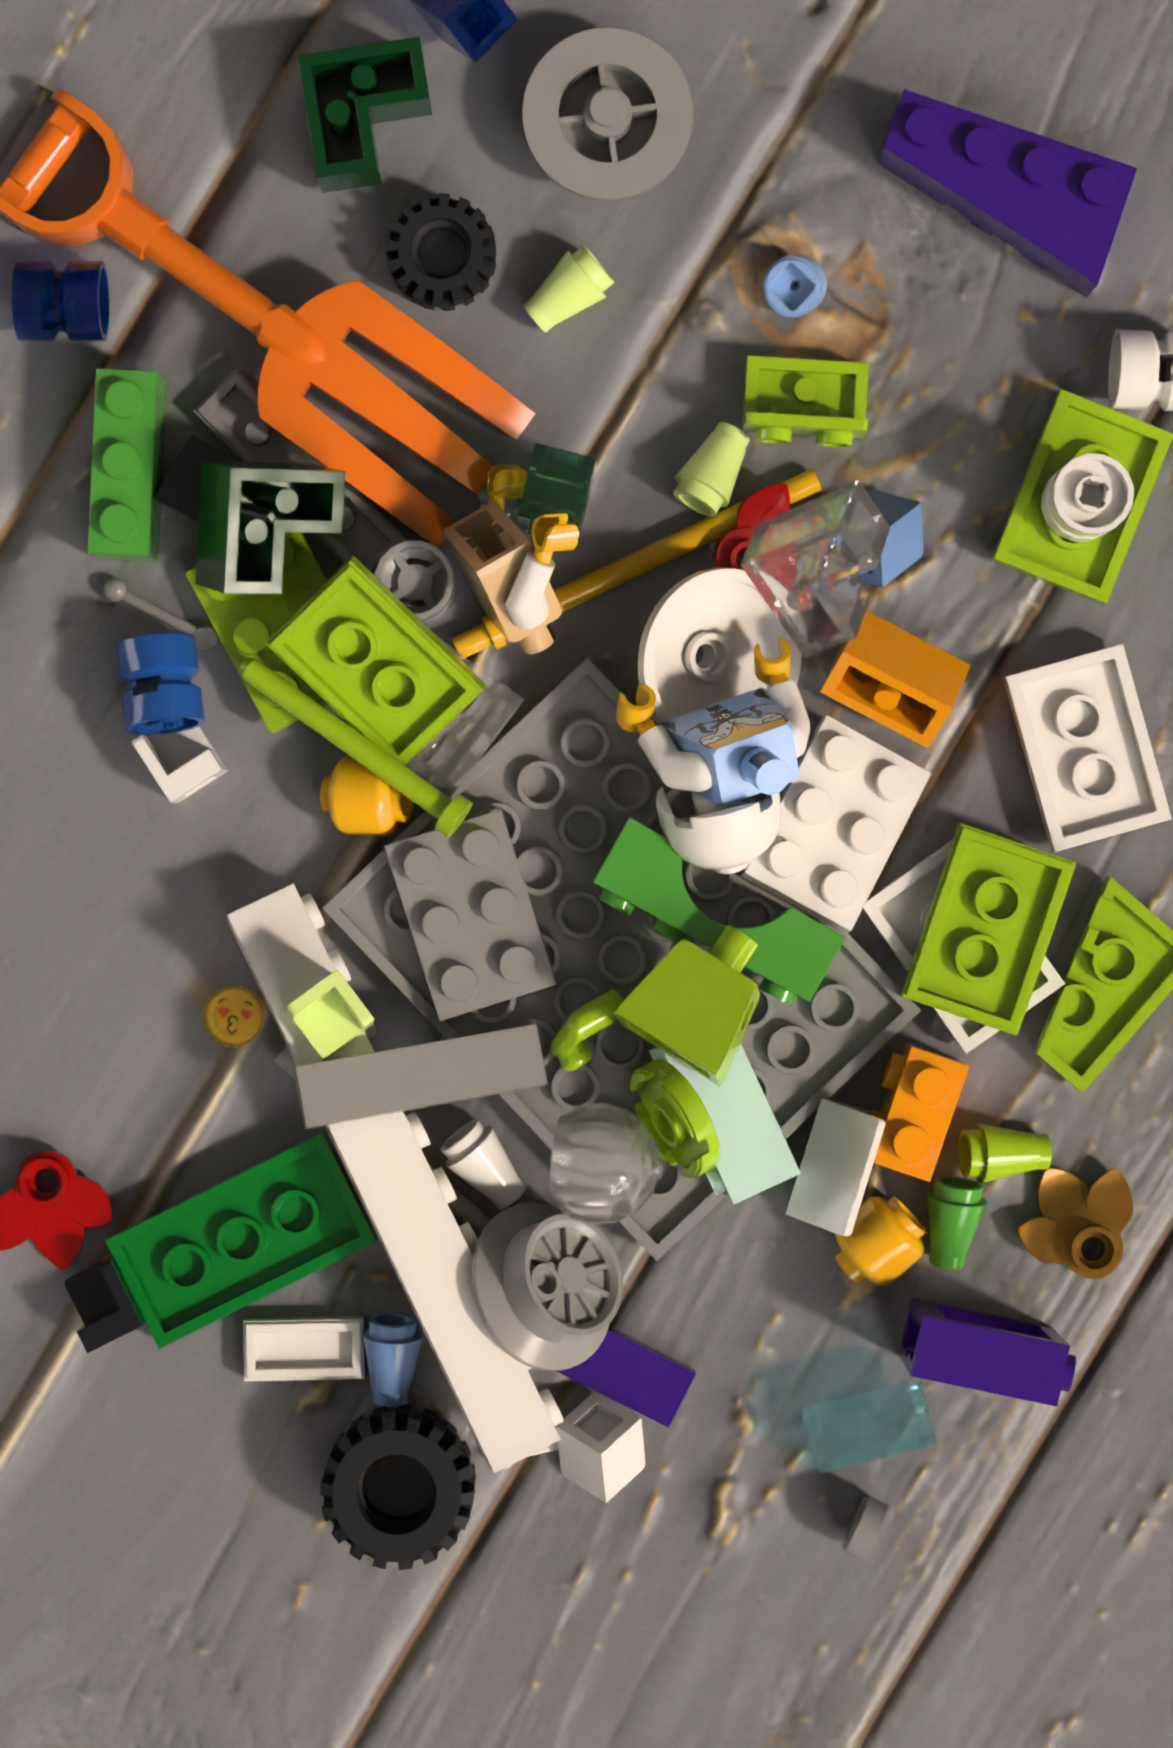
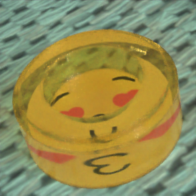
M228 986L216 991L208 999L203 1010V1023L209 1036L217 1043L228 1047H238L251 1042L259 1035L265 1022V1009L261 999L252 990L242 986Z

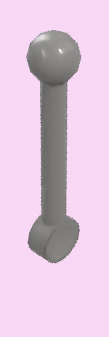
M111 578L104 584L103 592L109 601L119 602L122 600L178 631L192 635L196 640L198 648L208 651L214 649L218 644V634L213 628L208 626L198 628L127 590L125 582L121 579Z

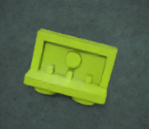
M747 356L742 431L755 432V441L759 443L790 444L792 442V435L816 436V445L832 448L852 447L853 438L863 439L868 430L866 405L869 363Z

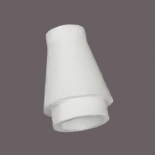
M473 1119L456 1130L442 1145L440 1150L447 1157L445 1166L492 1201L498 1210L507 1208L525 1192L526 1185L518 1177L492 1126L484 1127L478 1119Z

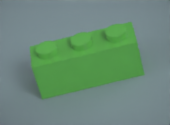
M96 368L88 554L98 560L159 563L162 503L154 496L163 482L167 381L158 371Z

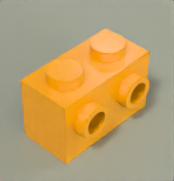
M862 609L839 649L820 693L929 748L951 713L971 665Z
M906 1042L903 1043L900 1054L891 1053L881 1081V1087L888 1089L881 1111L872 1110L870 1115L885 1121V1128L874 1160L875 1164L928 1182L931 1181L970 1067L969 1065Z

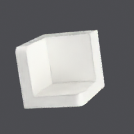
M200 726L169 734L148 736L141 734L131 741L170 803L183 801L228 772Z
M594 1391L563 1419L564 1422L556 1425V1430L561 1439L558 1441L561 1473L564 1477L605 1503L613 1498L645 1467L641 1417L597 1391Z

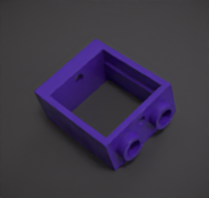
M916 1298L910 1299L899 1358L913 1377L1058 1406L1060 1392H1069L1072 1386L1076 1367L1075 1355L1069 1354L1070 1345L1050 1326Z

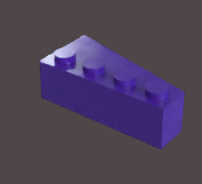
M905 89L897 104L878 160V164L943 206L947 204L973 221L972 225L990 236L993 234L1023 253L1022 257L1039 268H1046L1068 282L1069 287L1085 297L1099 283L1137 171L1136 167Z

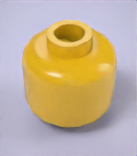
M350 756L338 761L332 776H325L320 788L322 810L330 812L334 826L345 834L388 836L398 829L401 822H407L412 814L413 801Z
M893 1196L888 1201L881 1197H870L860 1205L851 1235L841 1236L835 1234L836 1241L841 1249L835 1256V1260L843 1271L857 1284H860L867 1278L875 1285L888 1286L922 1257L924 1247L921 1237L926 1233V1230L915 1215L897 1197Z

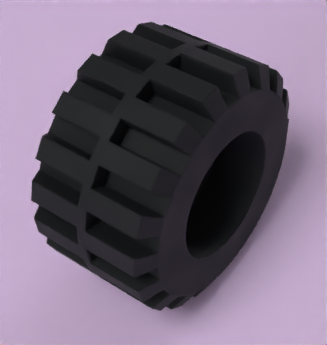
M410 1404L398 1406L397 1410L387 1411L386 1406L373 1409L372 1415L366 1418L361 1415L351 1422L349 1429L345 1433L342 1432L335 1442L321 1480L320 1495L324 1496L322 1512L325 1521L331 1520L334 1526L331 1533L339 1544L346 1540L351 1545L349 1554L358 1560H361L365 1554L374 1558L372 1566L386 1569L387 1562H398L399 1570L412 1569L413 1562L422 1559L425 1565L436 1560L438 1551L442 1548L448 1551L457 1542L460 1530H465L474 1501L475 1464H471V1451L466 1441L461 1442L456 1436L457 1428L449 1421L442 1424L436 1420V1412L427 1408L424 1409L423 1413L411 1411L412 1405ZM389 1455H403L417 1460L427 1468L435 1482V1493L431 1503L422 1511L409 1516H393L382 1512L371 1503L363 1487L364 1474L369 1465Z

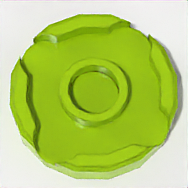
M662 1059L651 1061L634 1070L630 1080V1091L639 1090L642 1101L635 1104V1113L646 1137L659 1156L672 1167L680 1163L684 1167L682 1168L681 1175L687 1178L699 1177L715 1168L720 1158L718 1138L712 1120L701 1098L689 1081L672 1064Z

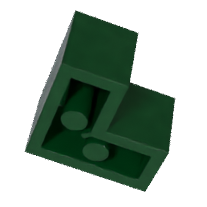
M420 36L297 55L316 178L322 193L382 184L373 124L433 115Z
M202 460L195 584L224 594H282L285 532L342 533L346 471L317 464Z

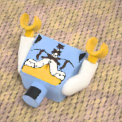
M781 637L778 638V659L771 660L765 658L761 654L758 643L754 647L755 676L761 682L771 685L768 691L761 687L658 723V726H656L652 719L656 694L648 685L639 684L636 693L637 706L629 703L626 696L621 692L619 693L616 709L618 725L628 732L640 733L641 736L637 742L666 786L677 790L692 791L718 805H729L759 793L767 795L777 794L788 783L795 781L800 774L797 758L805 753L810 734V721L795 681L788 680L791 671L790 644Z

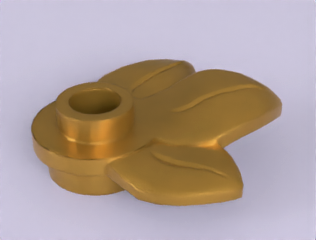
M1055 1168L1045 1170L1037 1190L1038 1206L1042 1216L1032 1218L1017 1228L1023 1245L1037 1260L1048 1264L1066 1263L1074 1273L1084 1278L1099 1279L1111 1274L1118 1267L1123 1256V1242L1120 1233L1125 1229L1133 1216V1200L1124 1176L1116 1168H1112L1103 1173L1088 1187L1082 1180L1069 1172ZM1089 1237H1097L1102 1243L1100 1254L1094 1258H1085L1081 1252L1082 1243Z

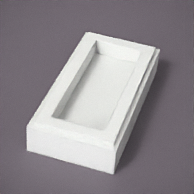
M365 1316L245 1318L243 1320L244 1381L365 1379L366 1352L363 1339Z

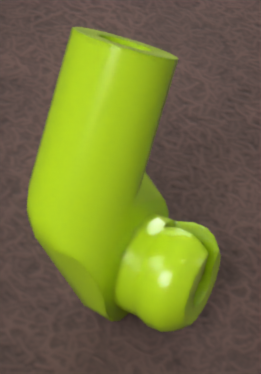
M610 989L575 1009L552 1039V1057H558L560 1066L564 1071L572 1072L591 1061L592 1052L585 1045L584 1040L619 1020L615 1011L624 1000L616 990Z

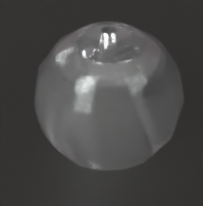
M606 1103L580 1105L560 1116L555 1129L551 1155V1202L569 1218L592 1225L619 1222L639 1211L654 1193L660 1169L658 1145L648 1126L629 1110Z

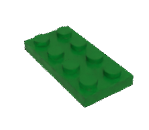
M322 1131L107 1238L105 1242L160 1349L376 1242L378 1237L325 1131Z

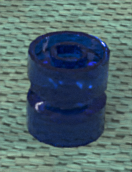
M17 261L14 265L12 277V313L17 339L19 341H54L59 332H65L71 341H106L110 320V296L105 263L103 261H69L64 270H57L51 261Z

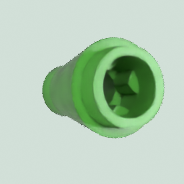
M938 1176L935 1178L934 1188L927 1191L930 1264L952 1270L965 1267L967 1252L987 1204L986 1199L982 1197V1184L959 1176Z

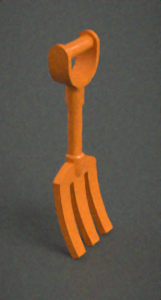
M57 88L50 97L57 107L0 185V214L30 236L52 246H81L106 235L142 261L149 259L253 333L257 338L258 344L268 351L263 362L258 385L259 418L323 466L346 471L345 482L424 541L439 548L445 540L441 530L454 524L456 521L305 399L304 395L311 385L315 386L475 494H478L487 482L488 471L494 466L396 384L343 343L347 335L352 330L452 397L508 438L517 440L535 413L456 351L359 280L327 289L303 304L297 311L287 304H277L171 229L168 219L133 195L134 170L123 143L96 112L66 91ZM88 129L104 141L110 157L109 180L100 199L84 214L66 221H43L29 215L30 210Z

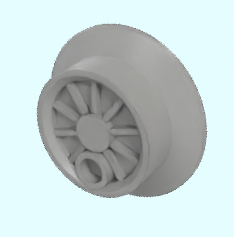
M593 28L563 39L552 47L538 62L528 80L523 98L522 120L524 134L528 147L538 165L553 181L566 190L597 200H618L633 197L660 183L672 172L682 158L688 146L693 126L694 111L690 87L676 60L661 45L649 37L622 28Z
M526 1202L506 1208L495 1215L484 1227L477 1240L471 1269L472 1288L476 1306L487 1330L506 1353L520 1363L542 1371H561L583 1363L595 1353L604 1340L609 1324L620 1307L623 1294V1276L619 1259L610 1241L598 1227L580 1216L567 1214L554 1206L544 1203Z

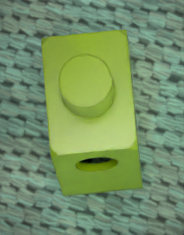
M729 925L726 926L709 953L692 942L682 939L619 1005L615 1013L621 1025L720 1087L726 1078L759 1001L760 992L758 985L741 973L758 947V944L743 932Z

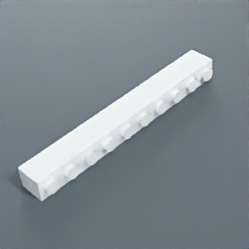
M293 883L227 914V922L296 1066L323 1061L286 1013L287 1005L336 969L339 970L347 982L351 980V977L338 949L335 947L327 952L316 931L325 926V923L312 895L308 893L300 897ZM374 1023L324 1061L374 1053V1049L369 1041L370 1038L378 1035ZM404 1112L325 1126L489 1469L496 1473L560 1441L561 1439L555 1426L564 1422L551 1392L547 1388L538 1393L528 1372L532 1368L511 1357L498 1345L487 1330L479 1314L473 1294L471 1277L473 1253L478 1239L468 1222L458 1226L448 1206L449 1203L457 1200L456 1194L443 1168L439 1167L432 1171L423 1154L422 1148L431 1144L416 1112L406 1116Z

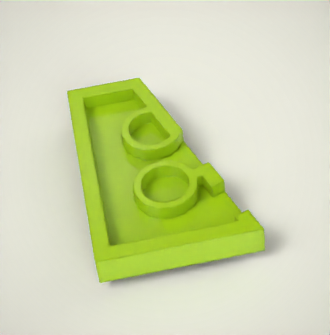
M1106 876L1064 977L1065 985L1059 989L1034 1050L1038 1057L1079 1092L1084 1093L1173 990V930L1111 876Z

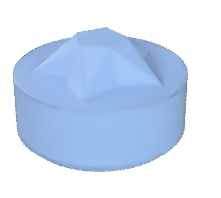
M790 254L777 260L768 268L763 280V292L767 303L775 312L786 317H800L814 310L822 302L827 288L826 276L822 267L813 258L804 254Z

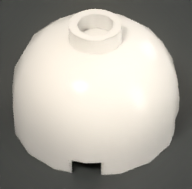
M663 786L657 791L656 807L660 826L664 836L668 838L671 847L684 861L704 869H713V871L719 874H731L745 869L749 862L758 858L769 848L776 839L780 827V792L773 795L759 793L729 805H718L692 791L673 789L666 795Z

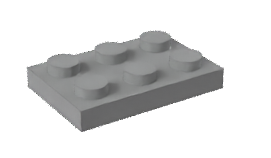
M501 809L463 821L449 838L434 830L384 846L439 1021L557 985Z

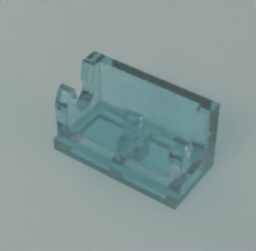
M921 1379L802 1408L817 1474L938 1445Z

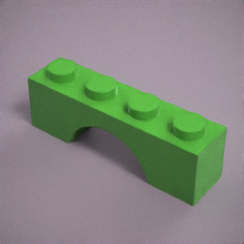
M629 817L593 880V883L603 888L598 899L629 917L636 906L657 918L651 928L676 943L682 939L687 940L690 936L710 947L711 950L726 926L707 917L691 900L682 876V857L671 847L668 838ZM786 907L775 917L759 925L742 928L734 927L758 944L745 967L764 977L759 989L789 1006L792 1005L796 996L808 1002L812 1000L846 938L792 907Z

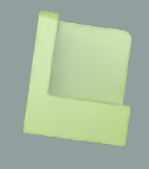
M338 969L286 1007V1013L322 1061L370 1027L375 1020Z

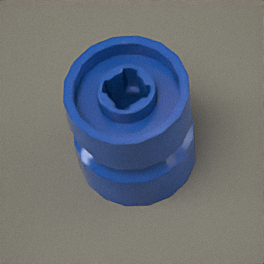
M183 633L149 634L126 639L117 644L119 677L122 682L130 685V690L122 696L125 731L138 735H158L182 732L204 724L201 688L191 683V679L199 672L196 640L192 635Z

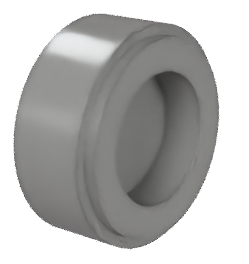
M871 1496L863 1498L842 1544L844 1552L862 1561L865 1559L882 1525L888 1509L887 1504Z

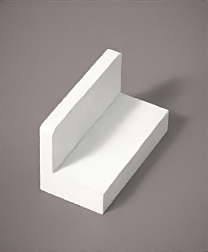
M821 1098L799 1169L801 1174L797 1175L786 1215L837 1235L850 1236L885 1128V1121L870 1115L871 1111L860 1107Z

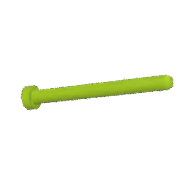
M246 658L241 663L238 672L243 680L438 819L435 829L449 838L466 818L473 803L463 795L458 794L452 800L259 660Z

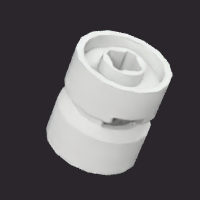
M1116 329L1111 344L1108 368V399L1112 409L1146 410L1152 401H1157L1163 411H1173V331H1168L1162 340H1157L1154 333L1150 330ZM1160 362H1166L1165 382L1158 381Z
M1087 453L1072 459L1048 479L1042 492L1041 510L1046 524L1056 535L1073 542H1088L1115 529L1127 518L1133 505L1134 486L1129 472L1117 460L1104 454Z

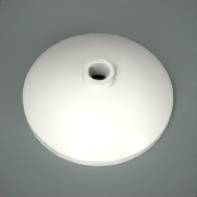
M722 567L710 568L682 579L660 599L645 625L638 652L639 684L648 685L656 694L653 719L657 724L761 687L768 691L771 685L758 680L754 672V647L757 643L760 646L761 654L765 658L772 660L779 658L778 638L781 637L787 640L791 649V671L788 680L795 681L796 684L798 683L802 659L799 628L788 602L771 583L745 570ZM702 646L703 657L696 664V653L698 648Z

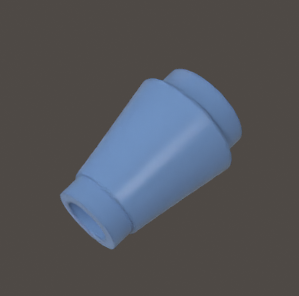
M400 1312L374 1314L369 1318V1328L363 1331L370 1384L373 1391L372 1401L377 1405L397 1407L408 1403L423 1333L417 1329L418 1319L410 1314Z

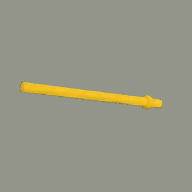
M812 468L781 482L788 486L790 505L822 490ZM743 501L718 512L715 517H707L554 589L553 591L563 612L721 538L726 532L735 528L738 508ZM487 615L481 617L484 623L451 638L461 660L492 645L495 646L496 650L507 645L506 638Z

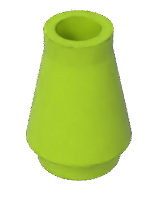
M977 1123L973 1129H963L960 1133L958 1161L961 1174L964 1178H975L980 1184L1033 1170H1047L1051 1165L1052 1147L1050 1138L1046 1133L1034 1134Z

